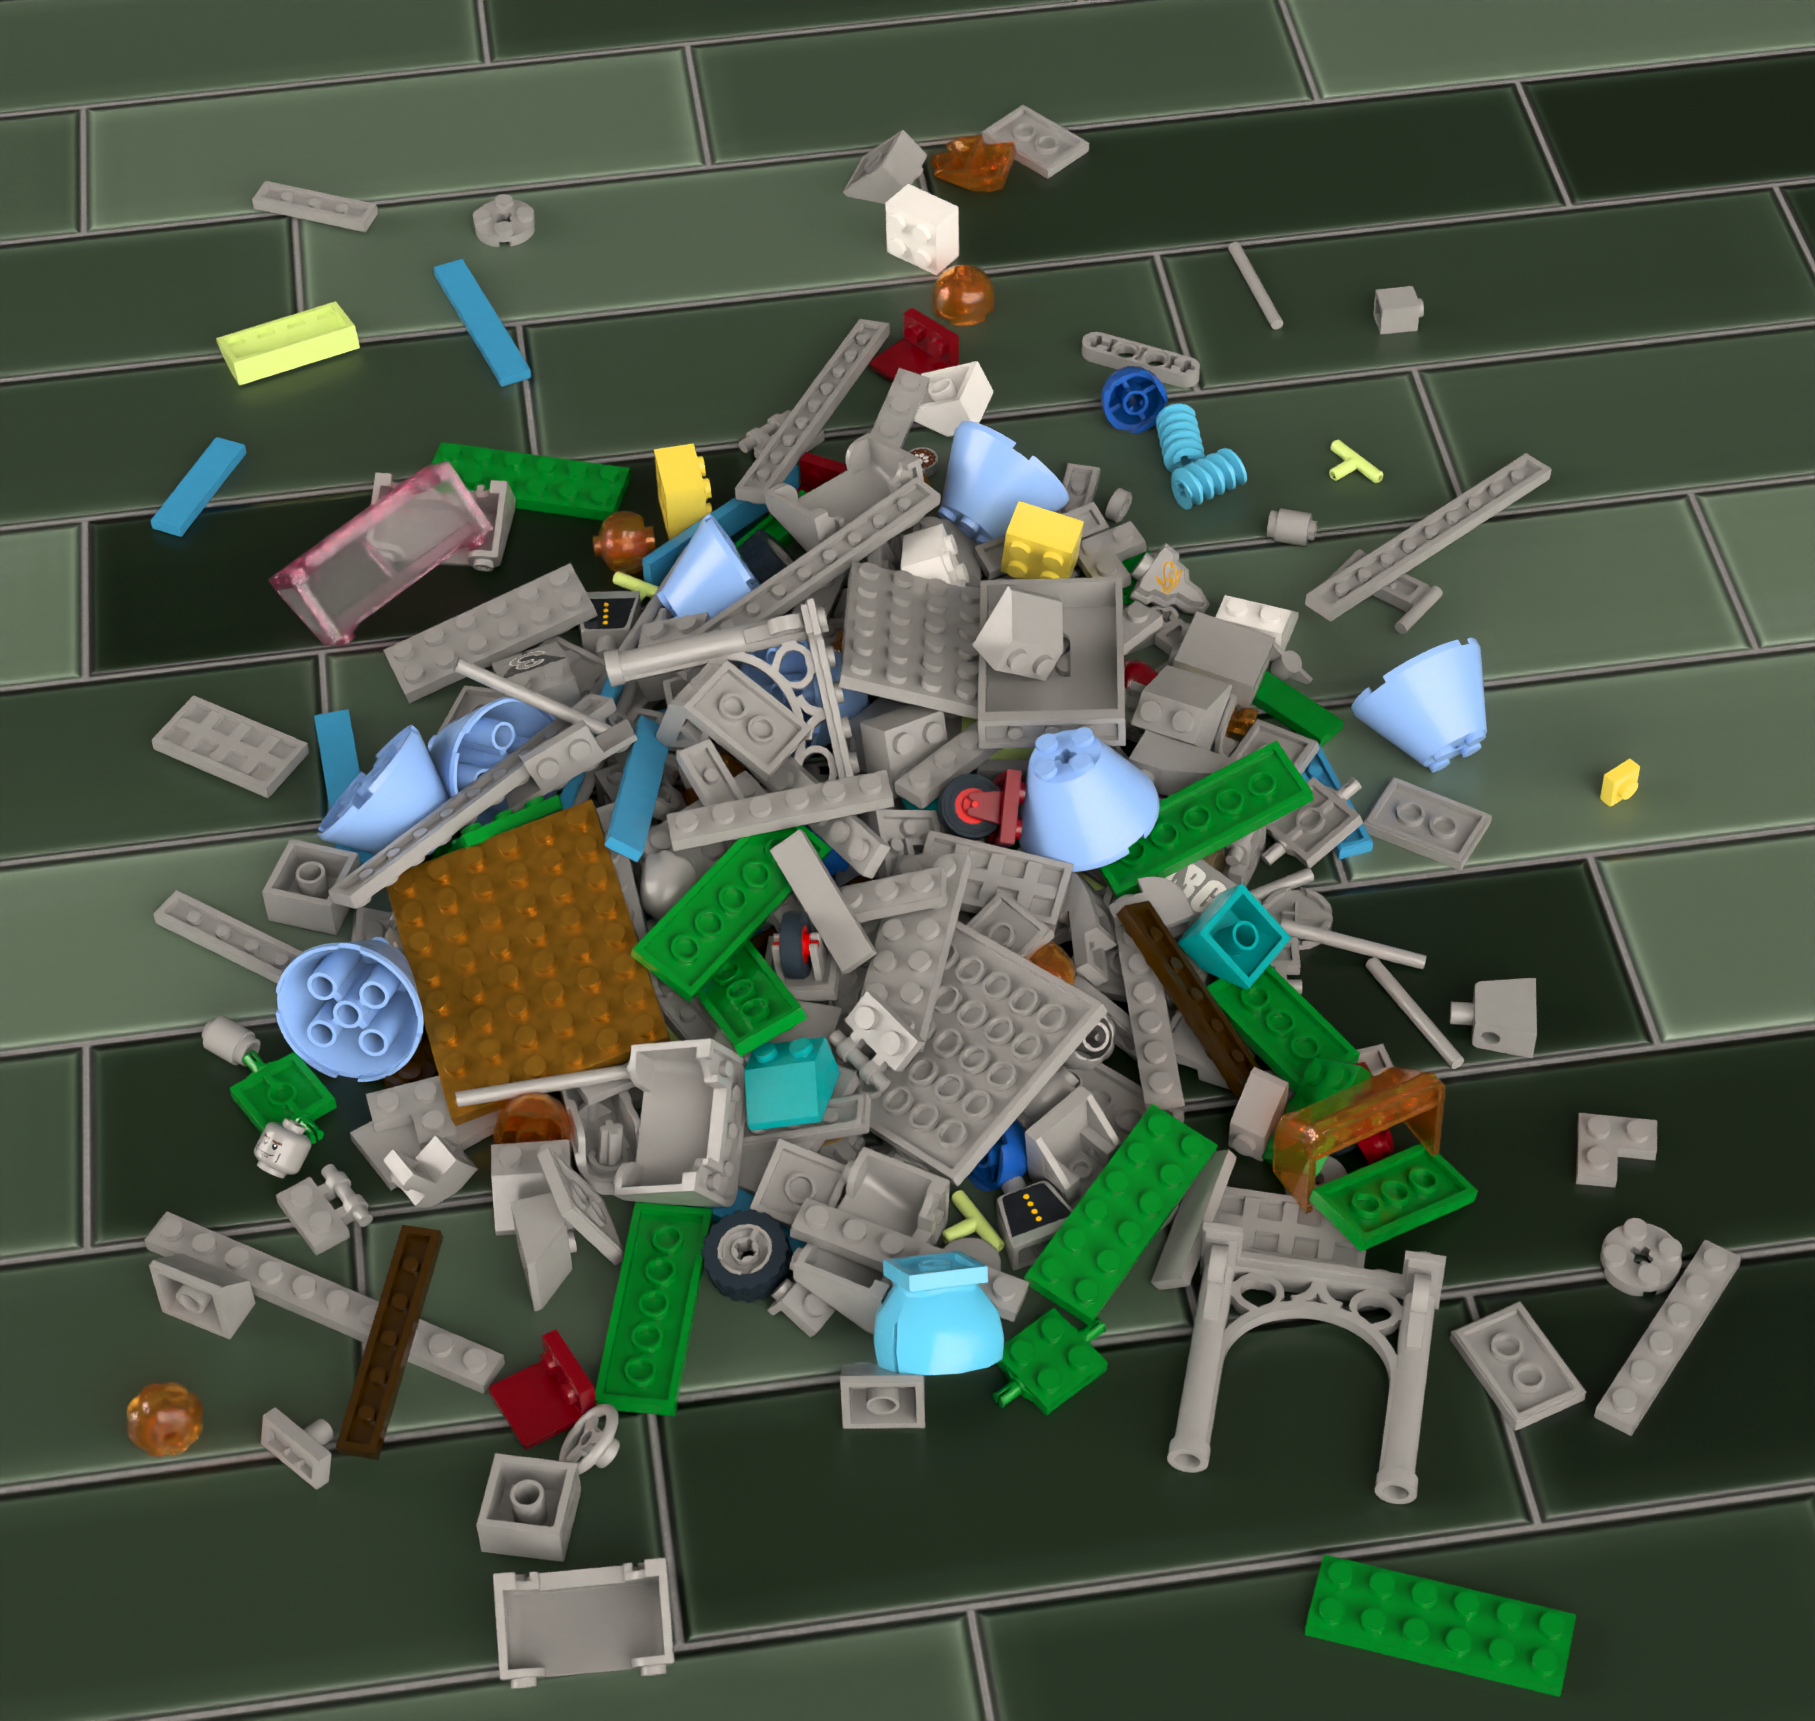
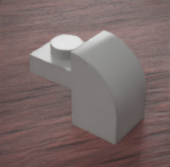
M1151 876L1137 879L1140 893L1121 896L1114 903L1108 905L1113 926L1117 927L1123 924L1116 914L1125 905L1150 901L1175 940L1181 938L1196 921L1195 914L1183 890L1174 882L1162 877Z
M437 1135L432 1138L416 1158L392 1149L383 1160L392 1171L390 1176L392 1181L404 1191L417 1207L435 1206L454 1195L478 1170L458 1144Z

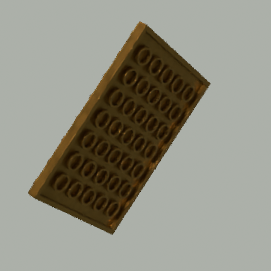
M592 799L488 838L476 846L467 849L464 847L409 868L398 876L399 878L394 884L386 887L405 956L415 980L422 1006L424 1024L450 1117L455 1126L540 1095L535 1094L457 1107L455 1092L616 1066L630 1060L631 1045L672 1042L649 970L631 956L632 949L639 943V939L610 850L604 846L605 834Z

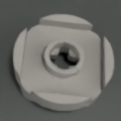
M498 195L495 197V201L488 202L473 212L476 236L481 242L489 246L500 247L499 242H510V246H516L527 241L534 234V209L522 201L514 200L511 195Z
M1632 1218L1628 1219L1624 1225L1613 1229L1606 1236L1601 1249L1600 1263L1602 1261L1607 1281L1623 1293L1632 1296H1643V1292L1656 1291L1657 1295L1669 1290L1677 1281L1682 1265V1245L1663 1229L1646 1224L1642 1219ZM1637 1254L1644 1255L1651 1262L1642 1261L1638 1264L1634 1262V1257Z

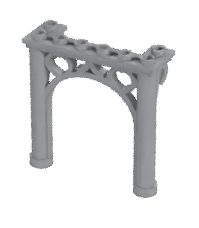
M814 598L807 599V604L800 605L802 612L619 652V649L604 651V660L611 687L706 666L712 658L753 666L767 674L780 687L793 713L803 721L802 710L805 714L812 716L807 721L812 730L796 748L794 759L803 767L805 760L810 755H823L827 759L830 769V775L826 782L836 780L837 777L843 779L860 773L856 751L849 753L846 739L852 737L848 716L841 717L838 703L845 702L842 688L838 687L839 681L833 682L830 668L837 667L833 646L826 647L823 633L829 632L823 606H816ZM809 640L811 651L797 642ZM782 646L776 652L772 665L753 655L747 654ZM798 652L805 657L807 674L803 680L791 682L779 673L781 662L787 653ZM816 675L823 707L810 705L805 701L802 694L796 697L793 690L807 688ZM827 721L833 753L820 745H813L806 749V740L813 741L815 728L820 723Z
M1204 1221L1200 1261L1202 1280L1175 1437L1171 1439L1168 1449L1167 1460L1169 1464L1178 1470L1192 1473L1203 1471L1208 1467L1211 1451L1210 1442L1223 1364L1227 1352L1233 1343L1247 1331L1264 1323L1290 1318L1314 1319L1338 1325L1355 1333L1370 1344L1384 1362L1389 1376V1395L1375 1493L1383 1501L1392 1504H1407L1414 1501L1417 1497L1418 1477L1415 1474L1434 1311L1439 1309L1446 1256L1434 1255L1426 1251L1414 1252L1406 1250L1402 1274L1392 1273L1384 1269L1371 1270L1351 1267L1343 1263L1330 1264L1310 1261L1301 1257L1288 1258L1270 1255L1265 1252L1242 1251L1244 1227L1233 1226L1224 1222L1212 1223ZM1249 1289L1264 1290L1271 1293L1275 1299L1268 1304L1257 1307L1245 1300L1241 1294ZM1284 1291L1299 1293V1295H1291L1290 1301H1284ZM1335 1299L1350 1301L1348 1311L1342 1309L1343 1302ZM1230 1304H1232L1235 1310L1242 1316L1227 1327ZM1365 1306L1380 1307L1386 1309L1391 1314V1317L1387 1320L1370 1324L1359 1314L1358 1310ZM1399 1329L1397 1352L1395 1353L1385 1336Z

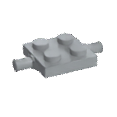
M1314 777L1306 782L1313 792L1314 800L1265 825L1267 826L1266 833L1275 840L1271 847L1260 854L1265 864L1271 866L1286 853L1296 857L1307 868H1311L1363 824L1360 814L1347 803L1351 796L1362 789L1360 783L1354 777H1351L1338 790L1324 786Z

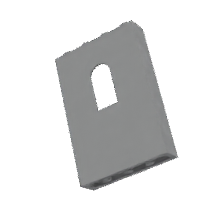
M1122 577L981 580L979 633L1008 586L1057 597L1062 601L1063 636L1070 641V677H1048L1046 681L996 671L979 653V749L1036 748L1035 742L1043 734H1056L1066 730H1076L1081 727L1090 728L1093 735L1108 746H1126Z

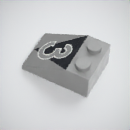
M557 641L491 663L495 674L570 708L582 700L572 669Z

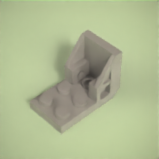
M712 658L668 705L655 738L666 747L688 748L707 739H713L764 781H767L810 734L812 727L731 662Z
M1082 1085L1078 1086L1024 1132L1028 1176L1033 1184L1040 1181L1049 1182L1071 1209L1074 1210L1122 1145L1092 1093ZM1178 1205L1159 1231L1176 1217L1179 1209Z

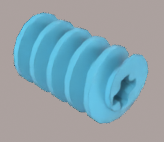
M1181 403L1165 407L1156 418V429L1164 457L1163 461L1167 470L1171 473L1178 468H1184L1189 463H1195L1200 458H1206L1198 421L1195 417L1196 413L1193 408Z
M1222 448L1217 453H1211L1206 458H1200L1195 463L1192 462L1185 465L1184 468H1178L1171 475V487L1177 503L1186 510L1192 508V503L1200 505L1203 502V498L1211 500L1214 497V493L1222 495L1225 489L1233 490L1236 484L1239 486L1244 485L1247 481V474L1242 461L1236 453L1228 448Z

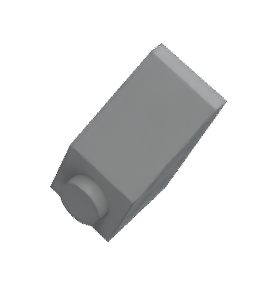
M1256 1067L1252 1069L1230 1121L1229 1147L1234 1148L1244 1156H1250L1263 1162L1264 1159L1261 1157L1268 1146V1140L1276 1131L1286 1112L1288 1082Z

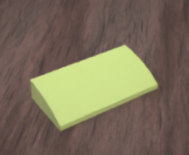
M336 301L216 338L221 353L239 386L360 348L355 325Z

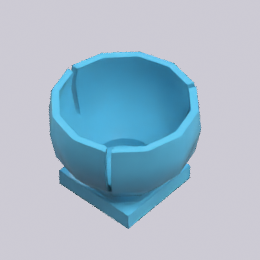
M960 1250L883 1260L884 1276L893 1282V1287L877 1310L875 1317L873 1342L880 1368L892 1372L915 1375L957 1374L988 1368L1003 1359L1004 1334L999 1311L979 1285V1283L988 1282L986 1265Z

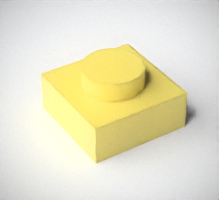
M1629 758L1604 774L1600 800L1611 807L1622 799H1629L1638 788L1637 781L1640 766Z

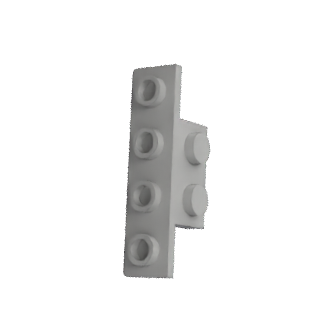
M581 720L520 756L531 776L527 783L515 787L505 795L509 809H512L514 813L520 809H525L524 804L528 801L544 796L552 790L555 791L563 788L569 780L583 772L595 769L604 759L615 753L627 750L633 742L638 740L629 720H623L594 737L584 720Z

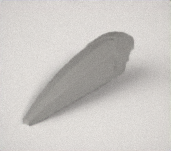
M575 1088L560 1090L569 1129L567 1130L568 1139L570 1140L571 1151L580 1177L598 1194L614 1195V1175L618 1168L624 1162H636L640 1118L632 1105V1097L625 1090L587 1106Z

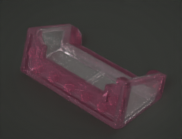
M449 461L426 465L269 578L268 581L324 646L337 644L338 647H341L356 636L353 631L358 627V623L459 549L468 546L470 550H473L487 540L485 534L491 531L493 527Z

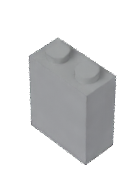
M1196 611L1191 624L1185 622L1179 637L1181 646L1180 648L1173 647L1167 665L1233 685L1230 693L1237 695V705L1249 709L1271 661L1275 637Z

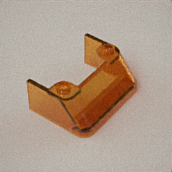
M1401 1066L1390 1067L1381 1074L1299 1111L1285 1114L1278 1121L1275 1130L1273 1173L1303 1211L1308 1214L1313 1211V1204L1309 1201L1312 1190L1315 1188L1316 1161L1401 1122L1408 1126L1432 1156L1439 1154L1446 1091L1445 1085L1433 1072Z

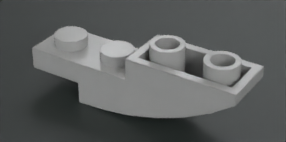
M1073 872L1058 921L1062 924L1065 923L1069 927L1068 933L1073 946L1071 961L1074 970L1079 976H1084L1093 985L1099 986L1108 981L1105 951L1117 946L1115 929L1105 903L1097 891L1077 872Z

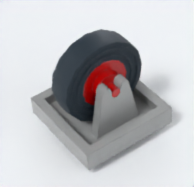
M805 911L785 912L781 920L780 933L769 936L765 956L766 962L797 1001L837 1000L841 970L821 938L820 933L812 932L811 923Z

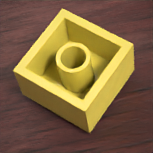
M694 443L654 450L658 499L669 540L703 519L709 513H712L711 503H706L708 498H712L709 478H702V476H706L703 456L697 457Z
M1019 501L1006 531L1000 571L1017 579L1071 578L1078 559L1084 521Z

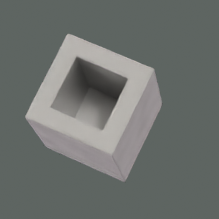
M1413 286L1376 289L1373 315L1380 335L1418 331L1419 317L1424 315V305L1422 298H1417Z

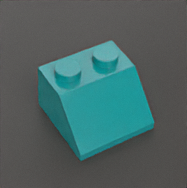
M1241 883L1219 893L1177 943L1201 970L1243 989H1248L1290 941L1291 937Z
M803 1037L795 1041L781 1043L767 1042L752 1051L744 1069L747 1125L750 1131L822 1121L840 1076V1070L825 1037L810 1039Z

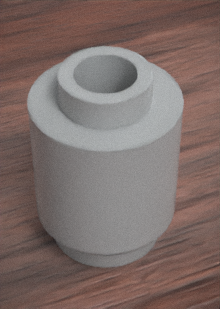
M1280 508L1279 511L1271 510L1267 526V537L1274 538L1275 542L1307 546L1308 540H1315L1318 521L1312 520V513Z
M225 1016L211 1019L202 1031L203 1047L233 1065L247 1066L242 1061L245 1053L250 1055L251 1050H255L257 1054L259 1052L260 1041L255 1038V1034Z

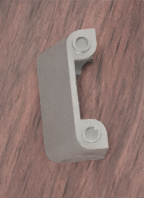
M867 433L856 439L847 449V471L798 498L796 489L787 483L778 484L764 492L766 505L777 521L808 552L916 476L924 481L920 458L871 433ZM922 516L920 519H918L917 521H915L914 523H912L910 526H908L907 528H905L903 531L907 530L908 528H910V527L914 526L915 524H917L918 522H920V521L923 519L924 516Z
M375 473L365 549L374 558L376 563L382 565H392L394 561L471 566L478 571H493L494 567L501 565L514 516L516 498L508 481L491 480L489 490H486L484 485H477V491L415 487L413 482L405 480L403 485L394 483L393 475L390 473Z
M711 1038L631 1045L630 1060L627 1063V1074L633 1084L644 1091L636 1162H624L618 1168L614 1175V1196L624 1201L711 1208L730 1207L734 1204L738 1191L746 1116L744 1069L747 1063L742 1056L740 1057L734 1051Z
M863 1147L856 1160L850 1159L844 1169L842 1180L847 1182L846 1195L840 1203L838 1210L936 1247L948 1220L950 1180ZM807 1243L804 1248L798 1247L790 1262V1270L793 1271L794 1280L866 1332L874 1335L876 1312L892 1289L893 1282L885 1277L881 1271L818 1248L817 1245Z
M646 1559L644 1563H638V1567H634L633 1563H624L621 1566L546 1573L529 1572V1577L526 1574L515 1575V1572L493 1574L500 1680L511 1681V1689L536 1687L537 1678L640 1669L641 1676L667 1674L666 1666L675 1664L667 1559Z

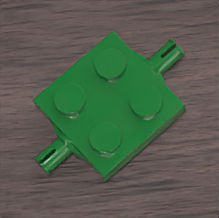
M251 1050L250 1055L245 1053L242 1061L252 1072L246 1079L229 1089L233 1100L260 1133H263L268 1123H283L285 1118H289L306 1127L303 1134L310 1139L311 1144L317 1143L316 1139L320 1141L324 1133L314 1121L334 1110L337 1106L335 1098L306 1063L295 1052L280 1060L264 1063L255 1050Z
M1052 1308L1004 1344L1003 1359L996 1363L1006 1374L1009 1383L992 1394L995 1403L999 1402L998 1406L1004 1408L1005 1405L1021 1395L1032 1401L1045 1415H1048L1107 1370L1108 1362L1091 1345L1094 1339L1107 1331L1104 1322L1100 1323L1101 1319L1096 1317L1091 1326L1087 1324L1079 1330L1072 1326L1055 1308Z

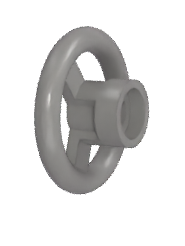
M603 1403L588 1410L574 1424L565 1438L560 1450L559 1461L577 1463L579 1475L589 1470L593 1465L599 1468L606 1467L614 1459L620 1446L619 1441L614 1438L619 1421L616 1408L611 1404ZM606 1416V1424L602 1431L597 1428L600 1417Z

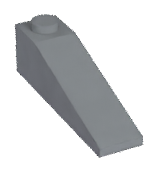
M1145 730L1129 757V761L1149 776L1157 793L1162 795H1172L1238 761L1237 759Z

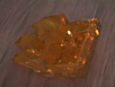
M982 135L965 136L946 143L950 151L935 154L930 160L936 169L934 171L935 176L974 192L996 191L1004 188L1017 150L1014 142L985 145Z

